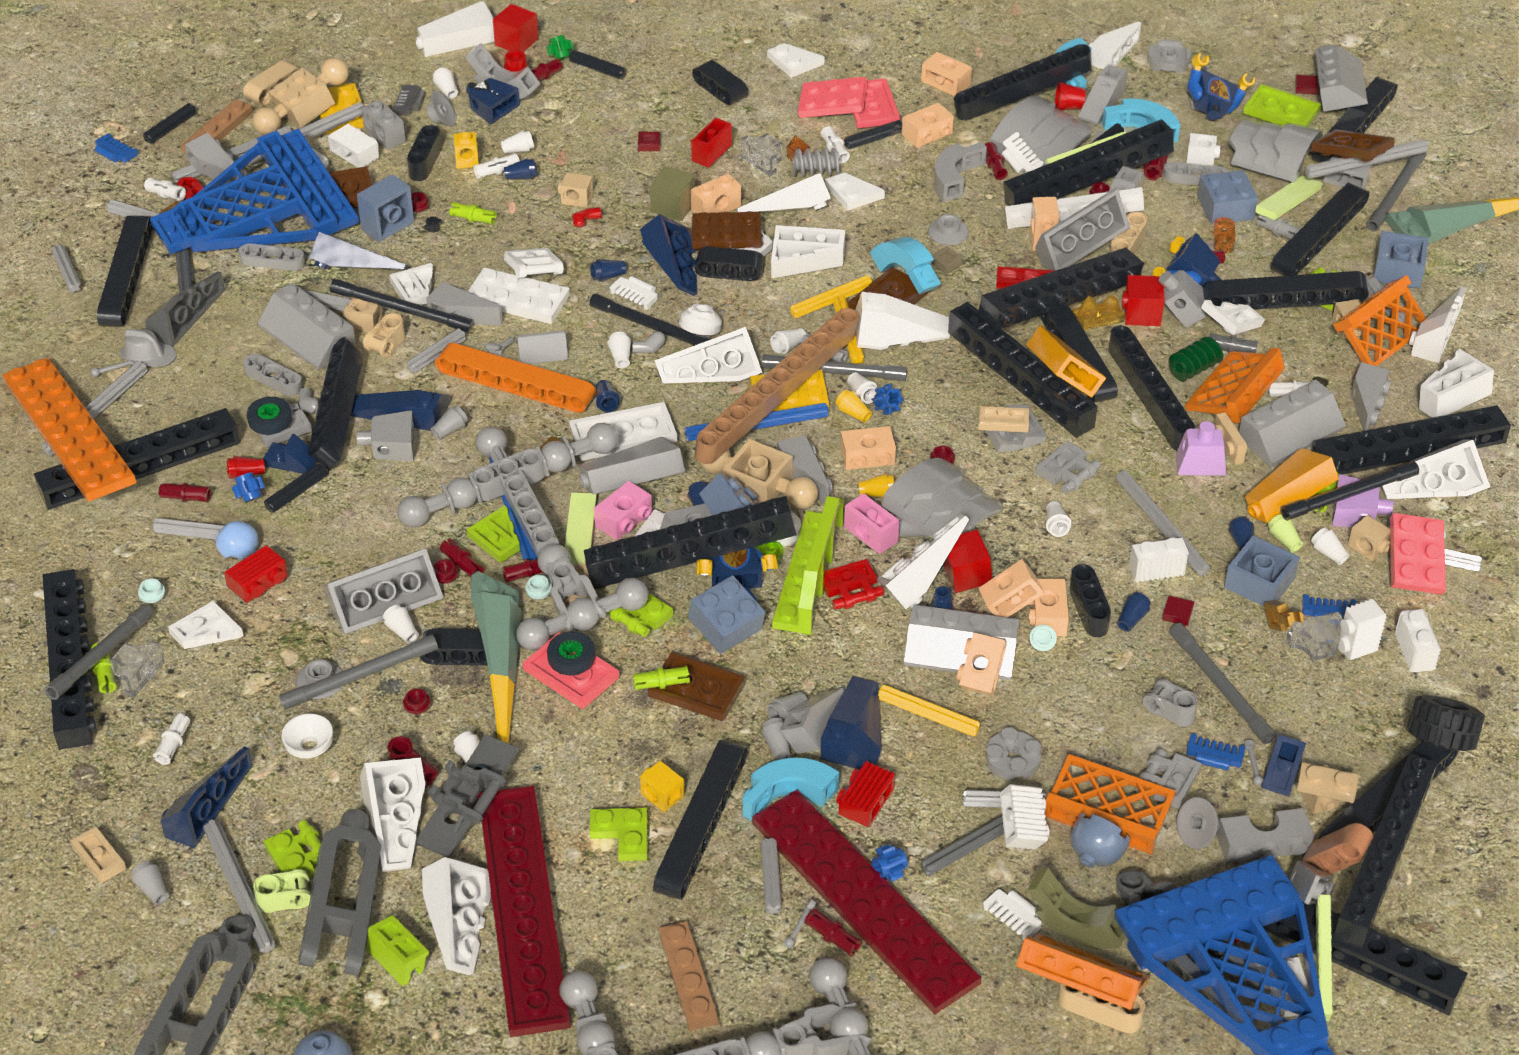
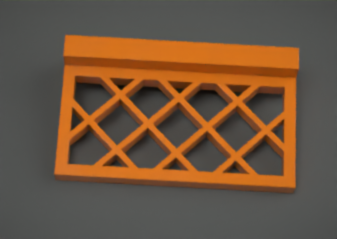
M1407 275L1390 282L1333 324L1337 333L1344 331L1363 363L1378 366L1410 342L1413 331L1418 332L1419 327L1411 326L1412 316L1416 317L1420 325L1426 319L1407 287L1411 284ZM1400 295L1406 301V308L1399 305ZM1385 307L1392 309L1391 318L1384 316ZM1399 311L1405 313V323L1398 321ZM1370 317L1377 319V329L1370 327ZM1384 322L1391 324L1390 334L1383 332ZM1397 327L1404 329V339L1397 337ZM1355 328L1363 330L1362 340L1358 339L1353 330ZM1369 333L1376 335V345L1369 343ZM1383 338L1390 340L1389 350L1382 347ZM1368 349L1375 351V360L1373 362L1368 356Z
M1271 348L1267 354L1229 352L1186 402V411L1214 414L1225 412L1230 416L1231 422L1240 423L1241 418L1249 413L1284 371L1285 366L1280 348ZM1244 367H1248V368L1239 370V371H1237V372L1235 371V370H1238V369H1241V368H1244ZM1221 394H1225V395H1222V396L1217 397V398H1214V399L1212 398V397H1215V396H1218V395H1221Z
M1068 754L1056 783L1046 798L1044 815L1047 818L1072 827L1081 813H1085L1084 818L1090 819L1092 814L1097 815L1122 829L1120 836L1125 840L1128 835L1130 838L1129 847L1152 855L1157 837L1176 791ZM1071 765L1083 768L1085 774L1072 778L1069 769ZM1103 775L1109 777L1112 784L1099 788L1094 778ZM1089 780L1094 790L1081 794L1076 785ZM1132 785L1138 789L1139 793L1126 797L1121 787ZM1071 787L1076 795L1067 799L1058 796V793L1062 789ZM1116 790L1121 799L1108 804L1103 794ZM1158 794L1166 797V801L1153 807L1148 797ZM1098 796L1103 805L1092 808L1087 806L1084 800ZM1143 799L1148 809L1135 813L1130 803ZM1125 805L1129 816L1121 818L1113 814L1112 809ZM1152 815L1156 822L1154 829L1141 825L1139 819Z
M1037 934L1034 938L1027 936L1024 939L1016 965L1019 968L1129 1010L1133 1008L1136 997L1147 986L1150 975L1041 934Z

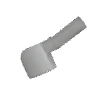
M510 337L498 345L489 342L486 345V349H489L488 353L501 356L502 351L512 344L514 339Z

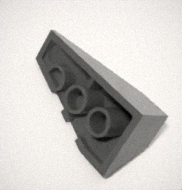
M216 272L163 303L146 319V329L151 330L159 342L174 347L225 291L222 273Z

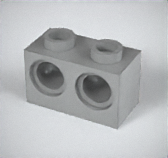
M381 100L361 108L364 129L386 150L406 142L403 120Z

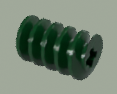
M1202 337L1200 340L1193 342L1170 356V372L1178 381L1186 382L1187 379H1191L1202 371H1206L1209 367H1213L1216 363L1222 362L1224 356L1222 348L1213 338Z

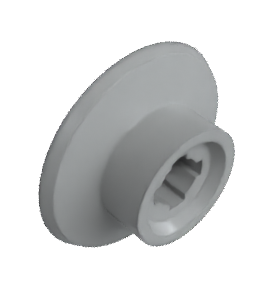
M433 91L430 98L431 103L427 105V113L430 119L436 124L442 122L446 126H454L456 116L451 103L441 92Z
M944 214L929 226L928 234L937 243L955 245L967 239L969 230L960 221L959 217L953 214Z
M314 660L300 671L296 678V687L309 685L342 672V670L337 665L326 660ZM342 686L315 696L312 699L330 697L336 694Z
M1194 797L1187 800L1179 810L1177 816L1178 834L1184 844L1190 848L1202 849L1208 846L1214 840L1219 829V818L1215 808L1209 801L1204 798Z

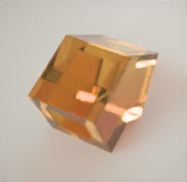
M796 135L787 145V158L793 161V155L797 148L801 150L802 155L805 148H810Z

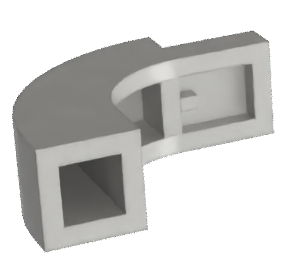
M482 43L475 46L465 56L477 72L473 78L479 84L488 78H493L513 85L519 90V100L530 95L540 85V82L528 66L518 72H511L502 68Z
M983 142L964 148L957 143L949 146L939 154L935 162L934 189L942 202L963 197L964 178L960 174L961 172L985 165L987 147Z

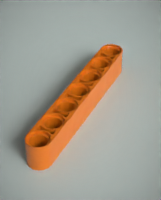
M448 343L435 360L437 369L444 374L577 413L584 412L596 395L594 386L585 380L456 343Z

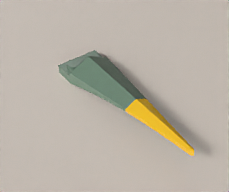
M1519 197L1409 207L1408 211L1388 213L1386 222L1395 233L1429 238V245L1467 227L1519 210Z
M478 571L471 575V601L480 628L489 669L497 738L509 744L519 644L516 638V631L521 623L522 614L521 609L518 607L519 591Z

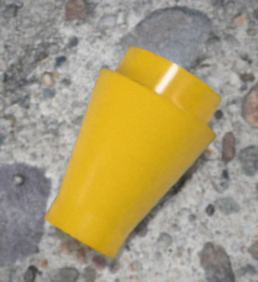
M844 390L835 402L839 411L860 420L862 423L867 422L872 415V411L867 408L854 391Z
M885 473L865 481H860V495L864 493L866 496L884 497L885 492L895 482L894 475H887Z

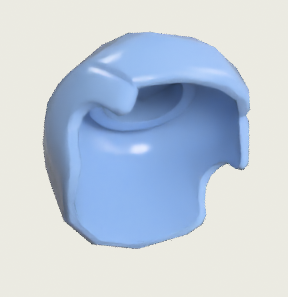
M242 521L229 522L221 528L215 538L216 548L222 556L226 558L233 556L237 557L238 560L253 554L259 545L256 530L250 524Z

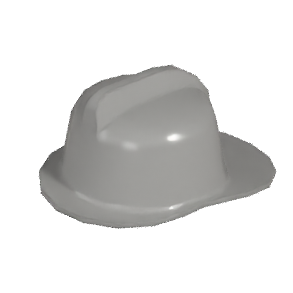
M126 330L125 345L120 350V356L123 359L134 362L141 361L147 366L152 367L165 366L175 360L176 351L173 347L159 342L151 330Z

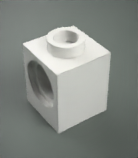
M1190 133L1186 163L1213 165L1214 158L1219 159L1220 145H1216L1217 136Z

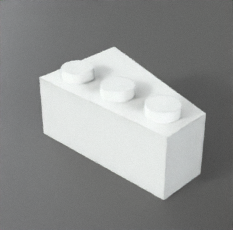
M776 225L771 258V279L843 266L845 230Z
M1459 348L1452 360L1448 359L1440 371L1436 370L1421 384L1419 410L1432 418L1444 416L1491 395L1494 370Z

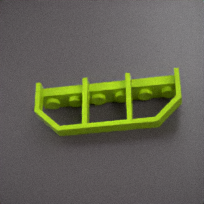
M827 496L822 513L806 511L772 620V628L808 635L812 634L814 597L823 596L824 562H833L834 526L843 527L844 498Z

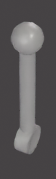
M126 361L100 369L92 368L90 373L93 377H97L100 373L130 366L135 362Z
M1246 740L1244 746L1246 747L1245 750L1249 753L1254 773L1253 783L1256 786H1261L1264 779L1259 774L1254 754L1255 742L1253 740Z
M812 898L807 903L790 937L784 940V946L788 949L795 946V938L803 926L807 914L810 913L816 904V901Z

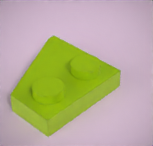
M505 505L466 529L467 537L499 563L520 551V544Z

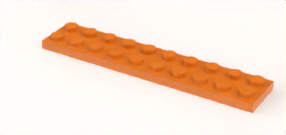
M49 358L36 360L32 364L21 368H14L2 374L9 390L88 502L136 484L135 476Z

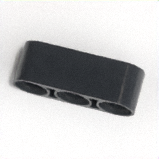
M709 60L692 70L695 82L728 106L748 96L746 84L714 60Z
M426 125L420 129L407 156L408 173L411 180L423 181L429 177L442 149L439 127Z
M705 246L698 251L694 269L702 277L756 281L761 276L764 257L761 253L754 250Z
M1086 564L1076 565L1071 571L1069 587L1071 597L1086 633L1092 637H1103L1109 630L1110 606L1095 570Z
M428 629L424 631L422 638L433 634L439 648L420 656L424 663L431 665L488 666L480 629Z

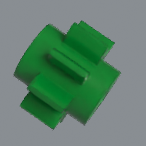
M565 35L551 38L549 46L546 47L549 57L553 56L555 60L569 58L571 50L574 49L572 40L565 39Z

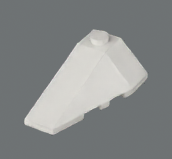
M819 173L737 208L735 211L765 213L802 210L811 207L814 210H818L827 206L826 201L831 197Z

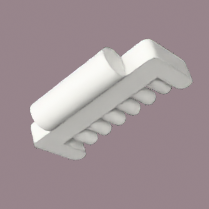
M1016 132L1003 142V147L1006 150L1002 152V156L1018 174L1042 167L1043 161L1036 158V154H1032L1033 151L1029 150L1030 147L1026 146V142H1022L1023 139L1019 138V133Z
M633 276L629 280L620 277L610 286L611 294H620L621 297L625 296V299L634 300V303L639 302V305H643L645 310L649 309L658 300L655 286Z
M998 889L983 902V909L985 911L989 910L990 913L995 912V917H1000L1001 922L1006 921V926L1014 923L1011 926L1013 931L1021 926L1016 933L1018 935L1022 934L1023 941L1027 936L1032 937L1041 929V921L1035 913L1037 908L1014 890L1010 891L1007 895Z

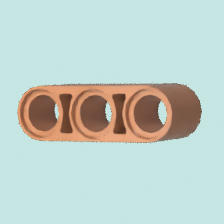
M1350 824L1312 842L1302 861L1333 874L1361 861L1373 840V834L1370 829L1362 824Z

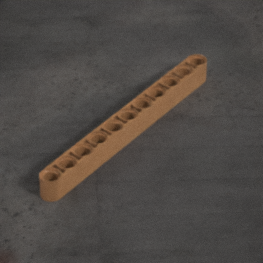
M851 308L839 310L701 430L697 435L695 459L703 464L715 462L856 336L859 321L858 312Z

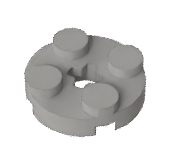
M1164 39L1158 41L1157 45L1153 46L1152 44L1149 47L1148 61L1151 63V68L1154 71L1164 70L1182 73L1190 63L1191 50L1188 47L1186 50L1182 47V42L1177 40Z
M1012 727L1004 728L1001 733L993 736L987 743L985 758L988 762V768L994 775L1005 780L1014 781L1015 777L1024 776L1023 779H1027L1033 776L1040 767L1041 744L1026 733L1019 732ZM1009 753H1016L1019 757L1014 756L1010 758L1008 755Z

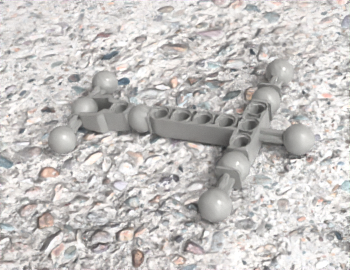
M605 422L596 423L589 429L587 437L570 444L564 435L562 436V442L549 441L541 450L537 446L535 447L536 449H526L511 456H507L504 451L507 447L505 433L500 428L494 426L485 427L477 434L475 444L477 450L483 456L492 458L493 463L482 466L473 473H467L468 478H454L448 483L447 487L444 483H440L443 492L426 500L418 496H407L398 505L397 515L399 520L405 526L414 528L426 523L429 513L446 506L454 514V508L466 509L474 504L476 499L478 503H481L482 501L492 500L505 495L535 555L538 557L537 562L540 570L545 575H548L550 582L553 583L551 595L554 608L559 615L547 621L535 617L526 618L519 624L516 638L518 643L526 650H538L549 641L550 635L564 629L568 632L572 631L573 628L580 631L589 630L596 625L599 618H606V612L622 607L629 611L639 610L648 600V588L644 582L637 578H625L618 584L614 594L598 600L588 576L579 575L570 563L571 558L568 550L559 544V540L555 537L549 520L530 487V484L542 480L544 476H550L549 471L562 472L569 466L570 462L575 467L576 461L574 456L590 450L599 454H606L615 449L618 443V433L611 424ZM576 593L577 596L582 597L570 602L566 609L563 603L566 601L565 596H573Z
M826 957L814 963L810 969L809 979L811 986L816 992L827 996L830 1005L809 1008L804 1012L803 1018L787 1023L779 1030L773 1028L772 1034L766 1031L755 1032L746 1041L744 1037H741L740 1040L730 1039L676 1055H847L849 1052L851 1055H870L867 1046L871 1043L872 1039L866 1036L868 1032L867 1018L860 1010L855 1008L856 1002H848L843 990L847 981L846 968L841 961L832 957ZM583 970L572 971L566 974L561 982L559 991L565 1004L576 1009L579 1018L576 1021V1042L582 1055H618L614 1046L616 1042L615 1034L610 1026L606 1024L605 1014H596L593 1001L598 993L596 980L590 973ZM830 1024V1032L834 1039L820 1040L817 1033L813 1030ZM792 1041V1042H795L796 1044H792V1045H791V1044H787L786 1042Z

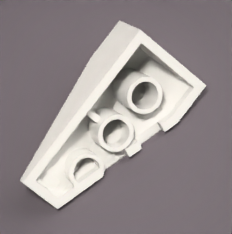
M1461 287L1421 323L1418 332L1413 331L1409 345L1413 346L1411 356L1440 363L1463 304L1466 292L1465 287Z
M861 292L855 309L859 314L856 331L857 347L882 350L888 349L889 345L895 344L906 346L909 345V342L914 341L925 343L949 339V317L885 294Z
M746 327L655 360L663 383L741 381L762 373Z
M1461 440L1412 460L1419 466V474L1417 476L1384 485L1382 489L1386 499L1468 496L1487 489L1490 485L1474 441Z
M963 514L957 515L933 534L932 538L934 540L932 542L926 541L915 547L911 558L904 559L902 557L877 578V581L900 606L905 609L908 607L912 608L913 605H918L923 600L922 595L928 590L969 519Z
M421 758L365 763L360 774L361 788L371 832L381 844L379 857L381 872L410 869L425 788Z
M444 857L422 869L423 898L446 969L471 975L474 973L480 946L478 941L479 931L484 927L486 920L483 918L484 909L489 905L491 898L488 869Z

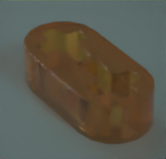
M1220 217L1214 222L1213 247L1216 251L1223 250L1225 253H1230L1235 245V223L1230 218Z

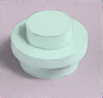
M543 575L532 576L526 584V594L533 599L546 598L551 594V582Z
M147 579L140 584L138 595L141 601L154 603L164 597L165 588L157 579Z
M1038 625L1031 631L1029 639L1034 649L1045 652L1054 647L1057 636L1050 626Z

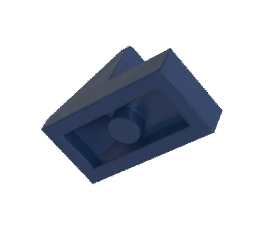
M294 433L286 445L272 442L263 458L266 467L301 474L314 467L318 462L308 455L309 446Z
M1278 735L1262 789L1290 797L1297 772H1299L1306 747L1305 742Z

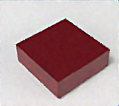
M1296 74L1295 93L1317 95L1318 76Z
M638 132V151H660V132Z
M1168 596L1162 620L1176 624L1182 623L1184 626H1188L1194 608V601Z

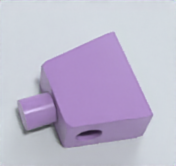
M1204 421L1200 423L1199 429H1187L1175 457L1178 475H1226L1222 430L1215 429L1213 423Z
M1339 474L1336 489L1360 481V479ZM1379 488L1336 502L1334 503L1332 526L1353 527L1367 515L1375 520L1377 514L1391 516L1394 501L1379 499Z

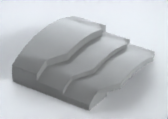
M1030 96L1019 102L1009 111L995 129L990 142H993L998 153L1002 154L1006 150L1003 147V142L1017 132L1019 133V138L1023 139L1022 142H1026V146L1030 147L1029 150L1033 151L1032 154H1036V158L1043 161L1044 166L1046 165L1045 160L1074 150L1085 139L1090 137L1092 126L1074 119L1071 114L1056 109L1055 103L1039 96Z
M1243 119L1229 140L1231 147L1235 150L1231 164L1296 182L1302 172L1305 156L1308 151L1314 152L1311 150V143L1321 138L1323 131L1297 124L1287 123L1284 126L1276 123H1263Z
M932 458L912 467L896 480L885 492L882 507L928 535L933 536L936 531L959 514H963L969 519L963 531L971 530L984 519L1000 513L1003 503L983 492L984 488L965 478L964 470L943 458Z

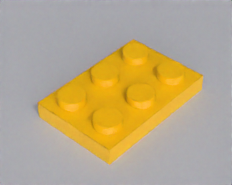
M344 83L338 86L327 87L335 104L319 115L320 119L358 102L362 103L355 83ZM361 115L325 131V134H332L347 124L352 125L353 128H364L363 117Z
M817 370L771 412L819 403H826L829 410V400L822 370ZM765 375L750 376V386L752 387Z

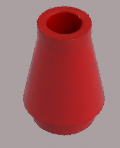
M233 456V458L227 459V475L229 479H235L250 472H253L254 475L265 473L263 458L255 459Z

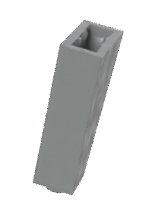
M658 437L579 465L581 474L578 475V479L583 489L592 494L618 489L628 481L638 484L685 472L680 448L666 439Z

